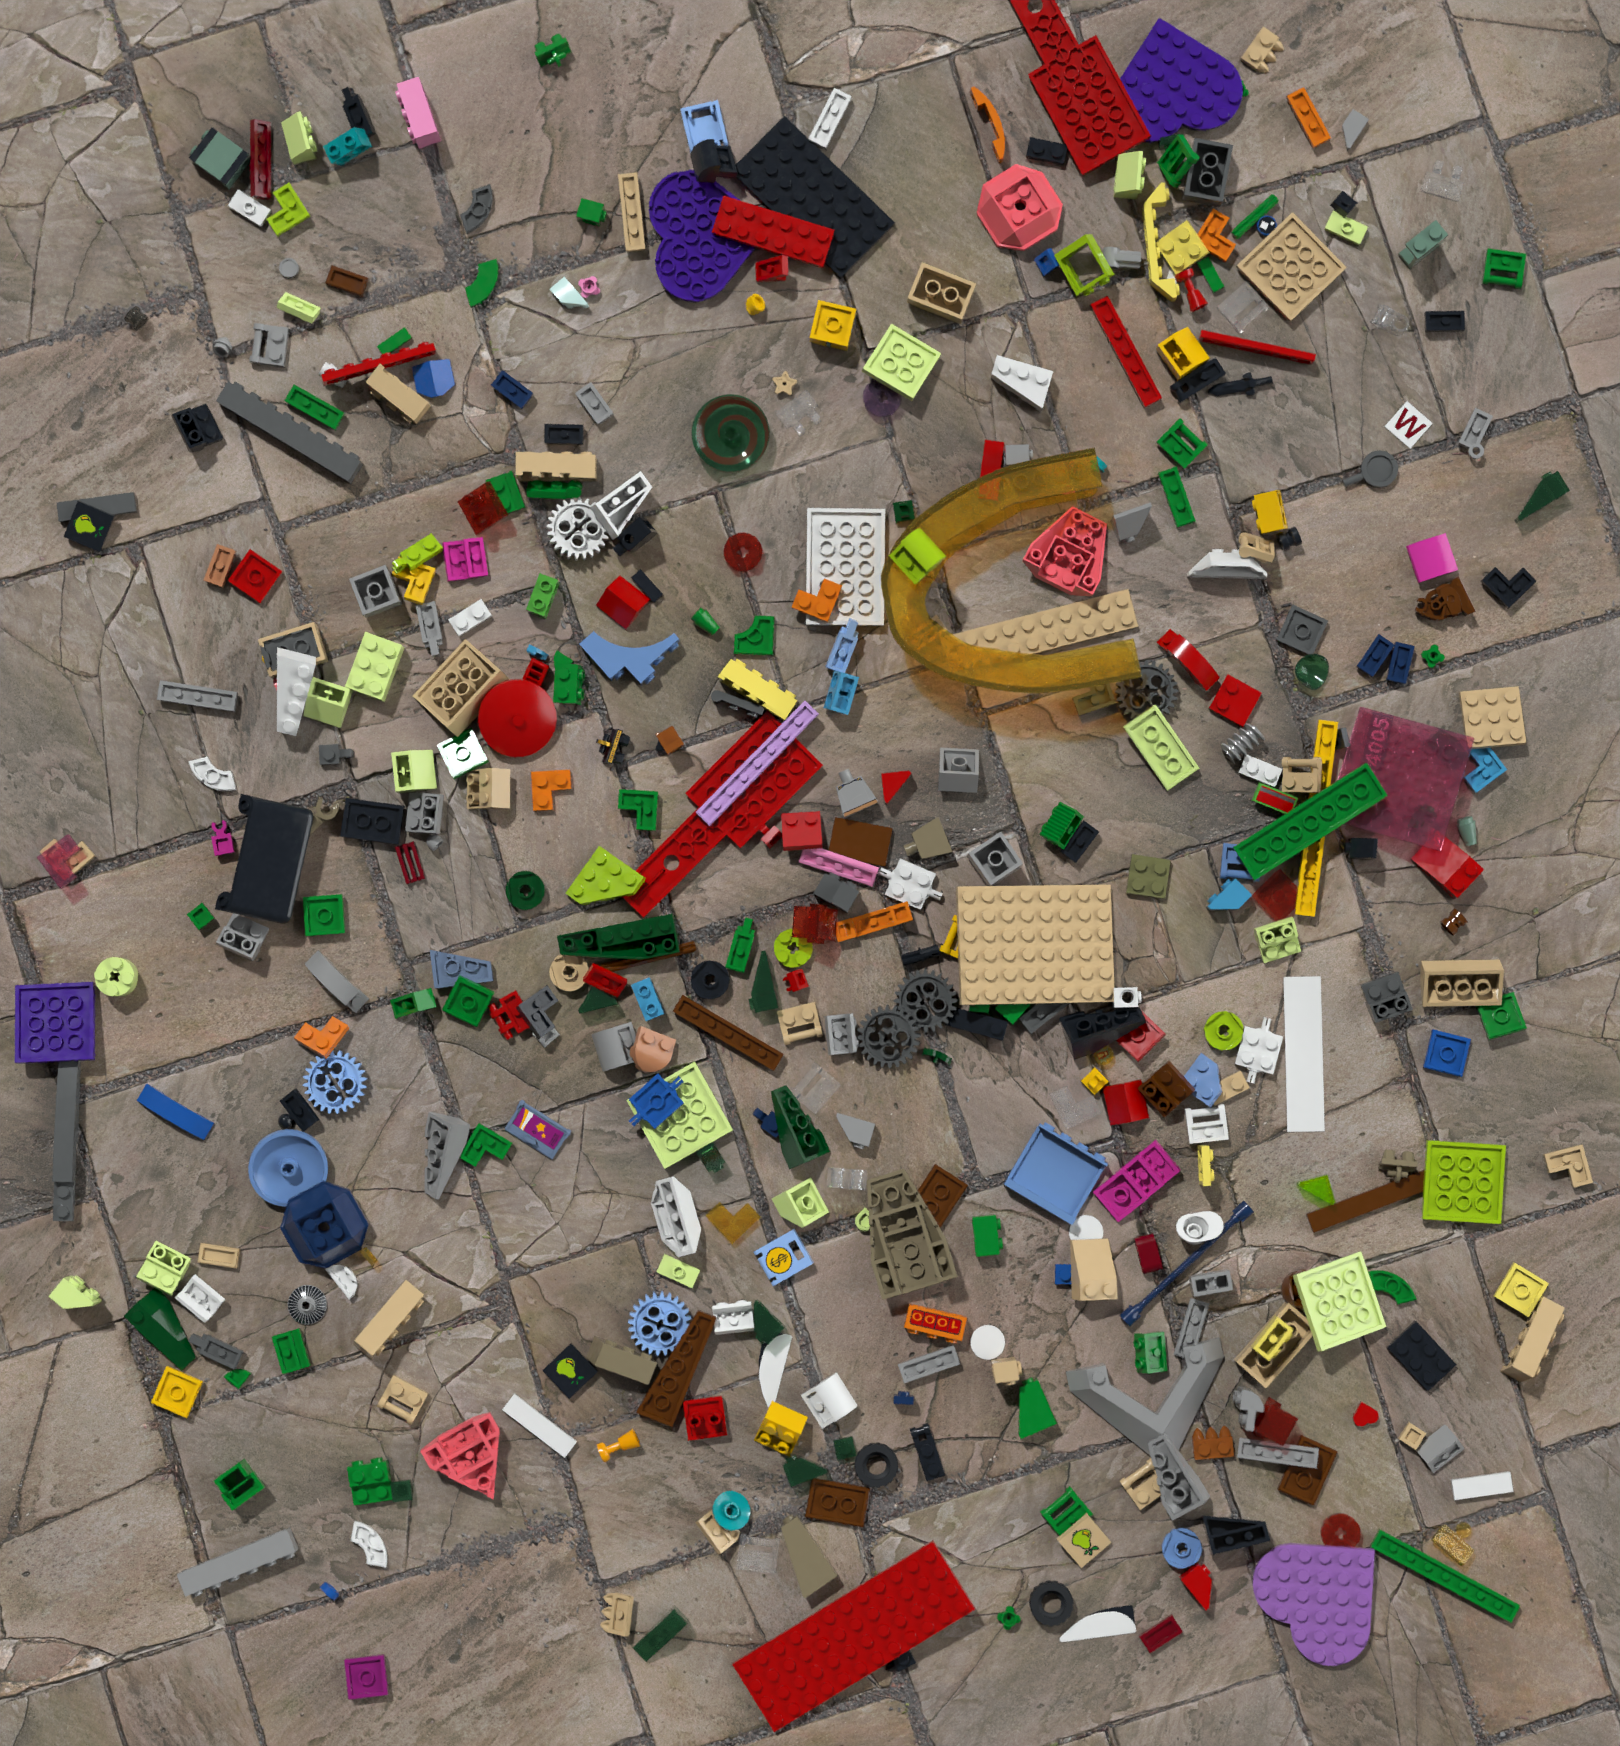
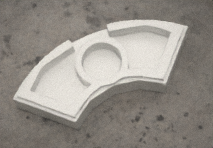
M209 757L188 761L194 775L208 787L220 791L236 790L232 771L217 769L211 764Z

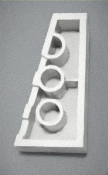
M278 647L277 732L296 736L316 666V657Z

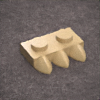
M1263 27L1240 60L1260 73H1268V66L1264 61L1276 62V57L1271 50L1280 52L1284 48L1278 40L1279 37Z
M713 1509L695 1522L718 1555L735 1543L740 1535V1530L728 1532V1530L720 1527L714 1519Z
M609 1593L603 1597L609 1605H612V1607L604 1608L602 1613L610 1620L600 1623V1626L608 1633L629 1636L634 1596L622 1593Z

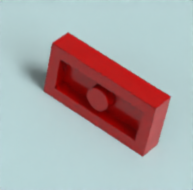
M592 963L583 977V982L618 998L627 984V979Z

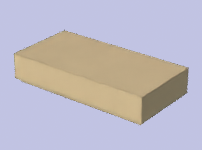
M200 1243L197 1263L237 1268L240 1248Z

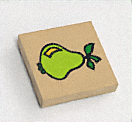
M1087 1513L1057 1538L1058 1542L1081 1568L1111 1543Z

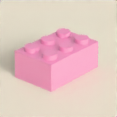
M419 76L397 83L398 90L395 93L401 108L404 107L401 111L407 126L410 125L407 129L413 144L417 143L420 149L441 142Z

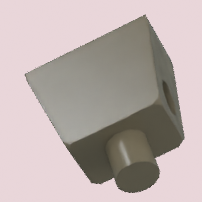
M939 817L911 833L913 842L903 846L907 857L918 852L921 860L953 852Z

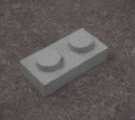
M591 382L575 393L597 425H600L614 415Z

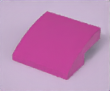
M1446 533L1406 546L1418 583L1458 570Z
M483 537L442 543L447 582L488 576Z

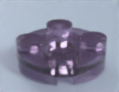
M877 380L871 381L865 387L863 403L866 410L876 417L891 416L900 407L902 395ZM881 392L885 393V397H888L883 402H879V399L876 398L877 395H881Z

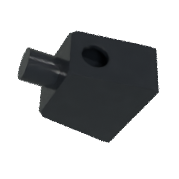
M638 517L619 534L617 538L620 542L613 547V550L619 557L626 551L634 553L656 536L658 532L647 518ZM631 536L634 538L632 543L630 542Z

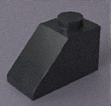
M1350 838L1348 842H1345L1344 854H1347V859L1373 860L1377 858L1378 838Z

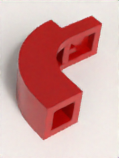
M1169 629L1156 642L1160 648L1180 663L1193 681L1205 691L1220 678L1203 655L1180 634L1177 635Z

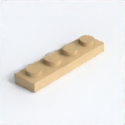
M637 172L618 174L626 252L645 251Z

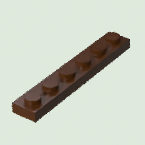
M684 995L681 996L672 1011L773 1071L784 1055Z

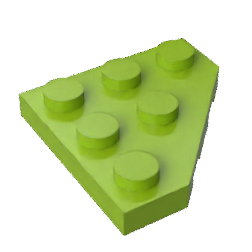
M599 846L565 894L583 906L592 902L612 900L625 895H635L646 878Z

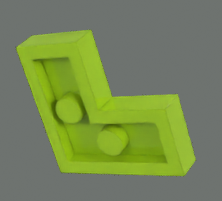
M290 183L273 192L283 209L267 218V221L277 236L282 235L311 217Z

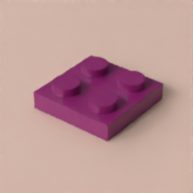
M384 1654L344 1659L348 1700L389 1694Z

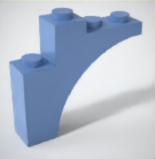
M593 631L579 645L611 681L614 678L618 680L625 673L623 670L626 668L641 685L644 683L647 685L655 678L654 674L656 671L652 668V665L655 664L657 666L665 659L663 656L668 651L672 653L677 649L680 640L673 633L665 640L654 645L629 648L610 643Z

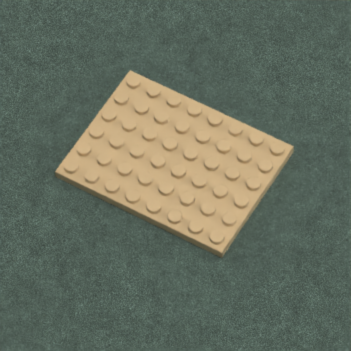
M1111 885L956 887L960 1005L1114 1002Z

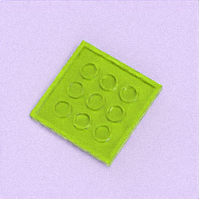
M1426 1140L1421 1219L1501 1224L1506 1145Z

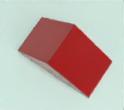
M909 770L881 774L885 804L891 801L912 773Z

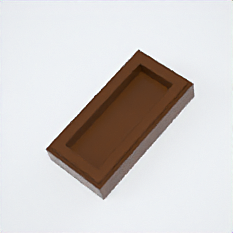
M331 265L325 284L363 297L369 278Z

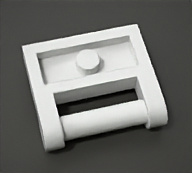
M1224 1104L1211 1108L1185 1109L1189 1144L1229 1139ZM1219 1114V1120L1193 1123V1117Z

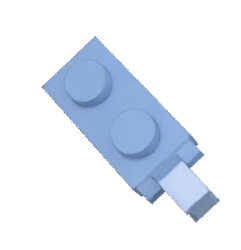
M849 618L846 628L841 627L826 663V668L845 673L858 641V632L855 631L858 625L857 620Z

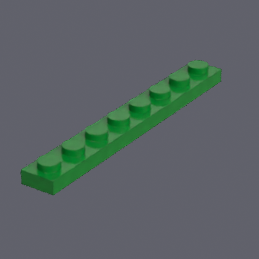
M1378 1529L1370 1545L1375 1550L1512 1623L1521 1606L1381 1529Z

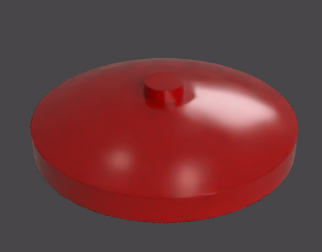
M510 679L495 685L486 693L478 710V725L484 740L495 751L510 757H524L538 752L549 742L556 727L557 715L551 697L541 686L525 679Z

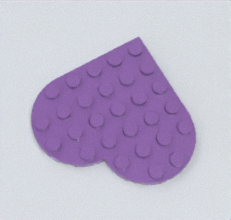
M1299 1543L1278 1545L1261 1557L1254 1569L1252 1584L1255 1598L1259 1606L1270 1617L1280 1622L1290 1623L1293 1641L1306 1658L1326 1666L1347 1663L1362 1652L1370 1635L1375 1550L1372 1548Z

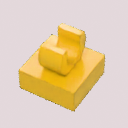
M1095 1067L1081 1080L1094 1095L1109 1082Z

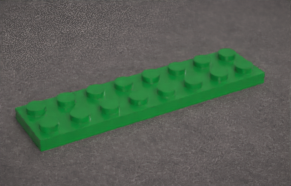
M1366 762L1235 845L1233 849L1255 881L1388 795Z

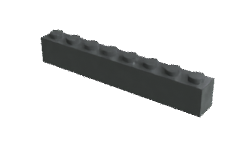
M229 381L226 383L216 400L219 405L349 484L353 482L363 466L361 461H359L360 457L353 452L347 454L343 451L344 447L336 442H333V444L326 441L327 437L320 432L314 434L310 431L311 427L303 422H300V424L293 421L294 417L285 411L281 414L277 411L278 407L270 402H267V404L260 401L261 397L251 391L248 394L244 391L245 387L237 382L232 384Z

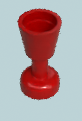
M1192 268L1180 272L1175 276V279L1178 283L1184 282L1188 291L1186 296L1191 312H1194L1208 305V302L1199 289L1195 290L1191 278L1194 276Z

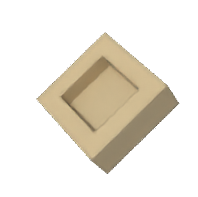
M1408 1422L1398 1439L1416 1450L1426 1433Z

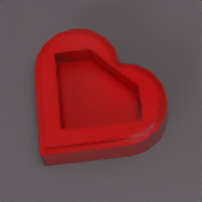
M1360 1401L1352 1419L1357 1426H1365L1367 1423L1377 1422L1379 1414L1374 1408Z

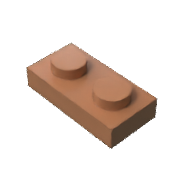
M217 544L204 581L223 588L237 551Z

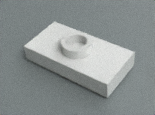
M237 190L228 204L229 208L260 227L263 226L272 212L269 208L240 190Z

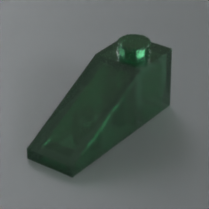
M1549 471L1541 476L1542 480L1536 485L1514 521L1516 523L1570 491L1558 471L1553 474Z
M761 951L751 992L752 998L748 999L750 1009H755V1013L778 1008L766 951Z
M674 1606L632 1648L647 1662L688 1624L689 1619Z

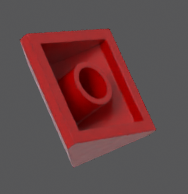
M620 575L605 589L596 606L627 630L651 599Z
M1141 1079L1103 1087L1110 1125L1149 1118L1145 1096L1138 1090V1087L1142 1084Z

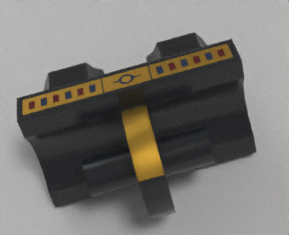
M612 728L610 735L604 733L602 740H596V743L600 745L599 752L604 754L602 762L607 764L623 763L624 754L616 752L618 744L627 747L630 741V737L622 733L623 730Z

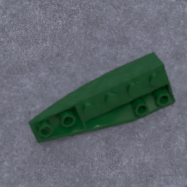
M674 914L557 935L560 955L642 960L680 952Z

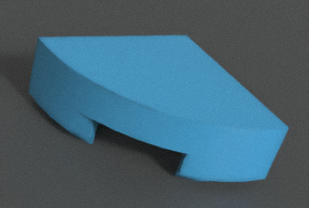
M529 644L527 648L528 654L546 661L548 654Z

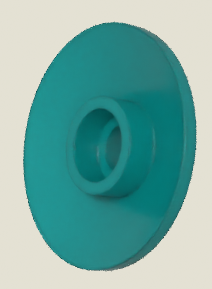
M726 1491L715 1499L713 1503V1516L720 1527L729 1531H735L744 1527L748 1522L750 1506L747 1499L739 1492ZM727 1508L731 1510V1515L727 1514Z

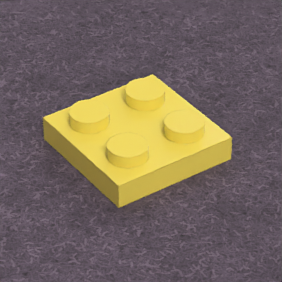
M1188 220L1155 242L1176 275L1209 253Z
M1197 1145L1199 1185L1211 1186V1181H1214V1170L1210 1169V1161H1213V1150H1210L1208 1145Z
M1513 1262L1495 1292L1494 1297L1529 1317L1549 1283Z

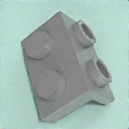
M853 1013L824 1016L828 1055L856 1053L858 1039L855 1037L856 1019L853 1017Z

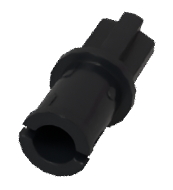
M937 944L922 949L919 947L916 951L902 954V964L908 965L919 961L923 963L924 960L941 956Z

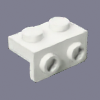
M196 1274L175 1297L182 1306L189 1309L203 1322H207L225 1301L220 1294Z
M740 1300L732 1304L722 1302L712 1306L713 1315L717 1317L714 1323L715 1335L755 1331L751 1302Z

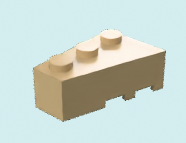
M379 364L366 381L372 390L370 393L378 400L383 398L387 402L385 405L395 412L396 409L402 413L401 417L408 423L413 421L417 424L430 408L429 402Z

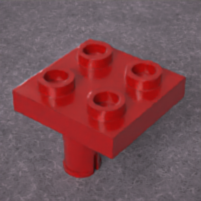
M722 1395L683 1401L688 1441L727 1435Z

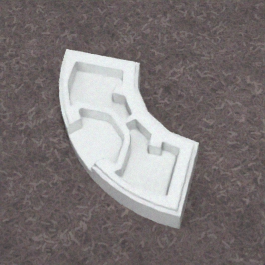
M354 1521L351 1542L357 1543L364 1550L368 1565L386 1568L387 1551L379 1534L370 1526Z

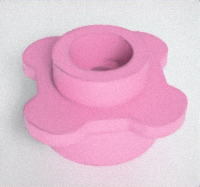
M591 276L590 278L579 280L578 285L582 289V297L587 298L589 295L599 294L600 289L597 287L596 277Z

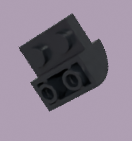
M714 139L703 140L694 146L690 157L696 182L715 183L717 177L736 178L737 169L731 146L715 145Z
M207 404L193 409L187 408L172 414V419L189 452L201 451L204 447L223 439Z

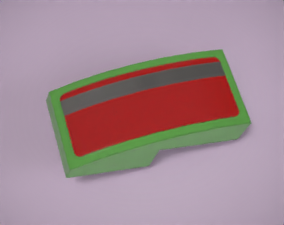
M1258 783L1252 801L1283 814L1294 809L1298 800L1297 797L1262 783Z

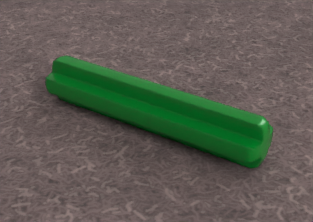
M1271 194L1232 230L1231 234L1236 239H1239L1278 203V198Z

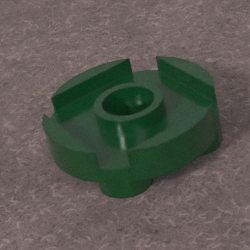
M520 871L515 873L508 881L506 896L513 906L521 910H531L542 903L545 896V885L537 874L531 871ZM523 885H527L528 888H531V892H528V896H525L524 893H520V889H523Z

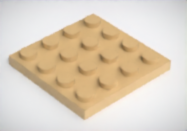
M1293 212L1236 266L1289 322L1347 268Z

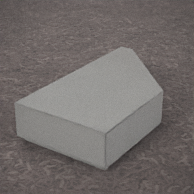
M1352 109L1341 126L1347 150L1351 148L1369 120L1354 109Z

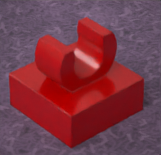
M764 824L759 829L764 835L761 840L769 849L782 837L781 831L775 825L769 829Z
M802 968L787 973V976L783 978V981L789 980L791 987L786 989L787 991L795 992L809 987Z

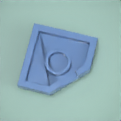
M1201 1053L1184 1077L1196 1089L1191 1095L1211 1108L1222 1093L1219 1067L1214 1061Z

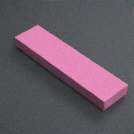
M822 848L802 850L799 863L829 873L832 872L838 876L873 887L879 867Z

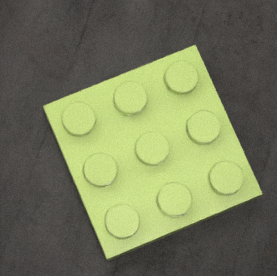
M891 324L863 367L862 372L912 401L940 358L941 353Z

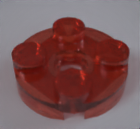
M749 533L734 534L728 538L724 546L725 561L735 571L749 572L762 559L761 543L755 536ZM741 547H745V550L749 551V554H745L744 558L741 557V554H737Z
M1334 1513L1324 1519L1320 1535L1325 1545L1355 1547L1360 1541L1361 1530L1359 1524L1352 1516L1345 1513ZM1338 1528H1342L1343 1531H1346V1534H1343L1342 1536L1343 1538H1339L1338 1535H1335V1532L1338 1531Z

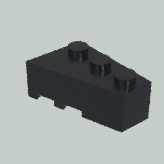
M1201 1516L1211 1555L1270 1541L1266 1521Z

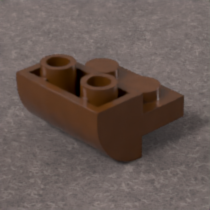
M1167 1061L1152 1073L1138 1087V1090L1163 1117L1167 1116L1196 1090L1170 1061Z

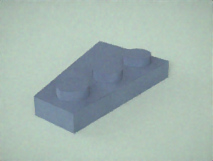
M430 950L434 989L454 986L459 975L475 983L493 981L490 961Z

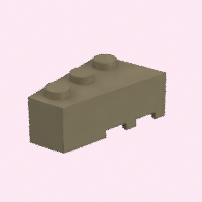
M594 1336L586 1356L597 1367L647 1385L657 1364L652 1359L653 1356L648 1353L642 1352L639 1354L634 1352V1348L626 1345L622 1347L617 1345L615 1341L605 1340Z

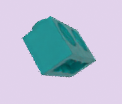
M356 127L351 128L323 146L331 164L341 166L372 147L365 130Z

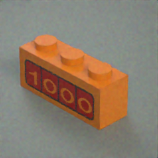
M909 1303L904 1328H907L908 1333L918 1335L920 1331L927 1333L926 1337L938 1339V1336L946 1337L945 1341L957 1343V1340L962 1341L967 1317Z

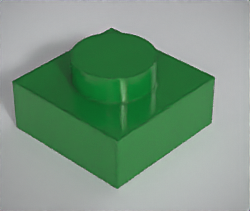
M201 903L187 914L198 930H201L215 919L204 903Z

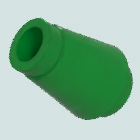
M699 608L691 617V620L694 621L693 624L711 635H714L720 628L706 609Z

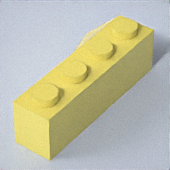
M731 659L719 674V681L785 721L797 704L796 695L788 690L783 692L778 689L780 685L772 680L767 682L762 679L763 675L753 669L751 672L745 668L746 664L738 659L733 661Z

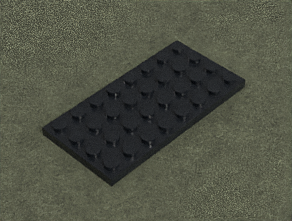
M785 116L736 164V178L769 210L835 230L825 264L840 279L895 225V222Z

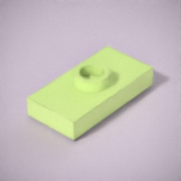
M1332 211L1324 230L1358 246L1368 229L1367 226L1348 217L1344 218L1335 211Z
M664 1254L657 1272L693 1288L700 1269Z

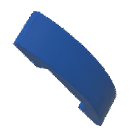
M148 1083L137 1099L138 1102L161 1117L205 1140L214 1125V1122L176 1102Z

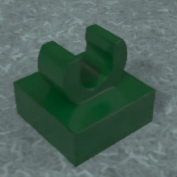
M912 500L893 503L895 523L915 520Z

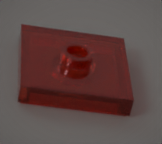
M1278 869L1251 897L1276 922L1286 918L1295 909L1297 886L1281 869Z

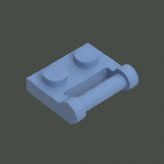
M1223 843L1220 878L1253 879L1248 871L1227 869L1228 864H1244L1233 849L1237 844Z

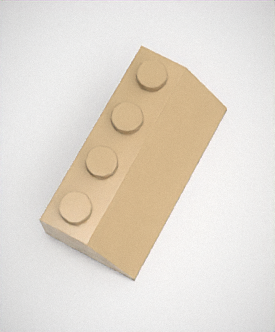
M1500 959L1421 961L1420 984L1422 1006L1502 1005L1504 969Z

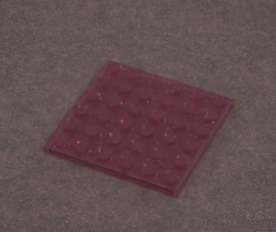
M1360 707L1350 738L1351 746L1347 747L1338 780L1367 762L1388 796L1344 824L1441 851L1475 738Z

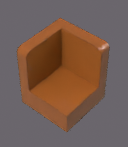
M673 726L655 734L667 755L685 746Z

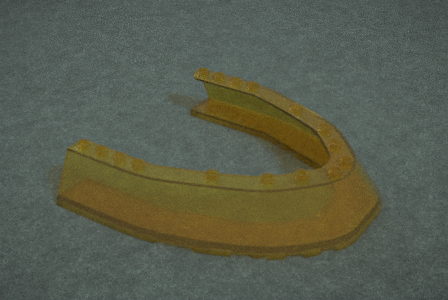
M1095 448L1038 458L995 470L952 491L908 525L899 539H897L890 554L901 544L900 542L914 530L921 528L947 557L916 585L889 556L884 563L881 574V588L889 628L895 641L907 654L929 670L945 678L977 687L1018 693L1063 692L1142 677L1134 638L1049 655L1002 651L1000 649L972 646L963 642L937 624L928 615L925 606L927 592L947 560L983 533L1023 510L1093 497L1098 488L1102 487Z

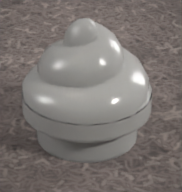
M227 337L218 338L212 344L213 353L219 357H226L232 351L231 343Z

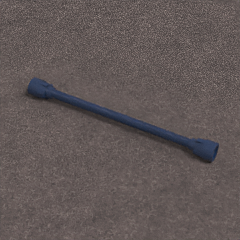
M1242 1201L1232 1211L1234 1214L1230 1216V1220L1224 1223L1222 1233L1217 1238L1204 1242L1173 1273L1171 1272L1160 1285L1158 1284L1147 1297L1145 1296L1141 1302L1134 1306L1130 1305L1119 1315L1129 1327L1141 1317L1140 1313L1147 1304L1153 1301L1160 1292L1166 1289L1165 1287H1168L1173 1280L1179 1277L1178 1275H1181L1186 1268L1192 1265L1193 1261L1195 1262L1197 1258L1205 1253L1204 1251L1208 1250L1217 1239L1219 1240L1230 1227L1232 1228L1234 1224L1240 1221L1243 1223L1254 1213L1245 1201Z

